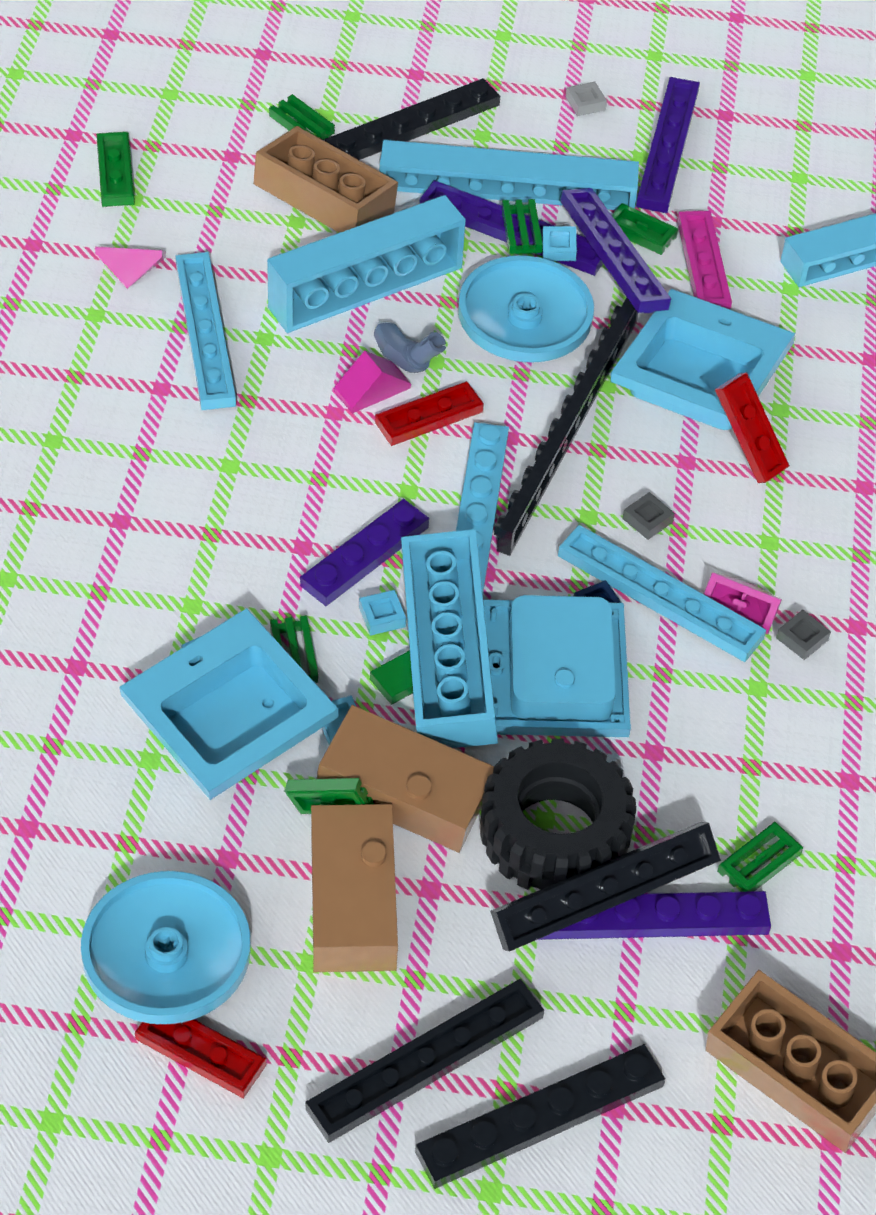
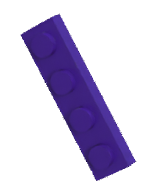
M403 498L300 576V586L324 606H328L402 549L401 537L420 535L428 529L429 517Z

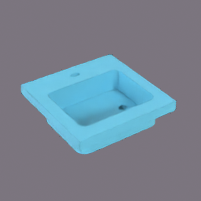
M670 289L668 295L671 297L669 310L655 311L611 371L610 382L630 389L631 394L638 399L721 430L732 429L715 389L737 374L747 372L759 397L794 344L795 333Z
M522 595L514 600H483L498 735L629 737L631 725L624 603H609L601 597ZM493 664L499 665V668H494Z
M247 608L119 687L123 699L209 800L339 717L336 705Z

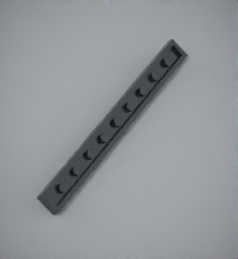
M627 297L622 306L617 305L611 317L610 328L605 327L600 335L598 350L592 349L586 364L587 370L585 373L579 372L574 384L573 395L565 397L561 408L562 415L559 419H553L549 428L547 442L541 441L535 455L536 462L534 466H527L522 477L520 491H513L508 503V513L506 516L502 514L499 516L494 529V535L498 536L497 552L508 556L512 554L637 323L638 312Z

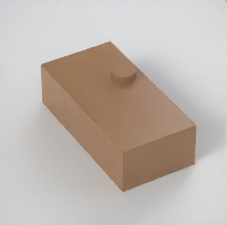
M298 126L256 152L254 185L338 233L394 213L398 188L396 180Z
M351 705L319 763L316 779L359 778L362 782L361 787L367 789V797L372 798L373 805L392 804L393 824L460 853L482 808L485 783L488 776L493 773L494 766Z
M392 804L311 805L313 973L397 971L398 933Z
M759 969L708 1031L706 1052L845 1154L875 1116L876 1052Z

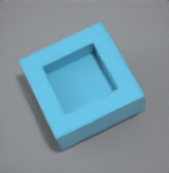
M543 226V258L551 261H576V226Z
M395 590L359 598V609L370 636L406 627V616Z

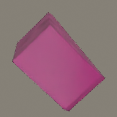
M364 350L335 385L334 392L353 414L410 389L411 383L393 362Z

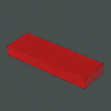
M739 373L716 388V394L757 483H766L788 468L790 465L748 373Z
M466 381L376 414L375 424L389 444L393 446L483 412L484 403Z
M195 1019L175 1024H150L142 1022L135 1031V1040L243 1099L267 1065L265 1057Z

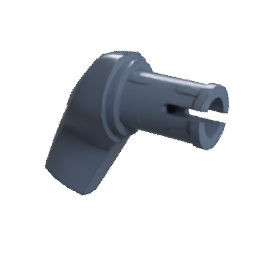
M380 323L374 331L375 340L383 356L410 373L425 371L429 367L430 360L446 349V346H443L446 344V341L438 332H431L418 343L407 339L398 326L393 323Z

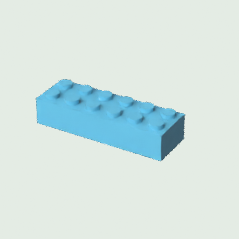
M443 195L268 258V308L285 332L290 333L462 268L465 218L448 197Z
M476 529L401 537L417 733L451 748L498 744Z

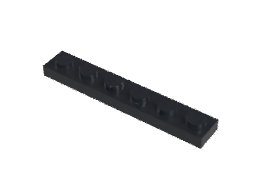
M483 78L326 138L325 142L361 160L382 152L383 140L407 142L500 105V95Z
M699 822L493 909L490 912L502 949L510 952L719 862L721 859L709 822Z
M518 979L305 1102V1110L326 1141L330 1143L543 1019L544 1009L524 982Z
M643 1044L415 1144V1153L433 1188L436 1189L664 1087L665 1077L647 1047Z

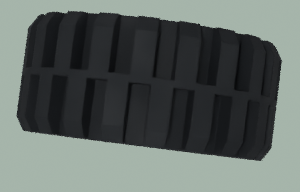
M553 738L551 743L543 744L542 740L530 742L529 747L525 750L522 746L509 752L508 759L502 758L494 766L493 773L488 776L485 783L480 819V836L482 844L486 846V854L489 860L495 865L499 863V872L510 880L512 877L518 879V886L527 890L530 887L541 890L627 853L630 847L636 814V799L632 796L633 787L627 777L622 778L623 770L615 761L610 763L606 761L607 755L596 748L594 751L586 749L587 744L575 741L574 744L564 743V739ZM559 800L580 808L593 823L585 829L574 833H552L540 829L525 817L523 811L537 802Z

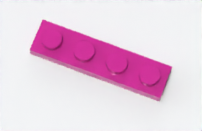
M711 211L678 212L677 224L694 297L731 310L732 299Z

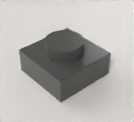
M649 492L625 508L622 519L649 540L673 523L675 513Z
M801 610L778 629L776 639L805 660L829 640L831 631L806 611Z

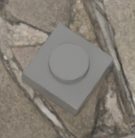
M595 81L566 88V99L577 116L606 110L607 100Z

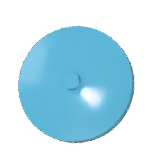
M507 256L494 259L479 266L466 278L460 290L458 315L466 334L478 346L489 353L518 362H544L571 353L585 341L593 322L594 302L588 287L581 278L563 265L534 256Z
M177 871L143 874L131 878L110 890L90 912L81 937L83 969L94 993L102 1002L117 1013L127 1018L150 1024L182 1023L204 1016L218 1008L232 996L243 981L251 953L249 925L237 901L216 883L195 874Z

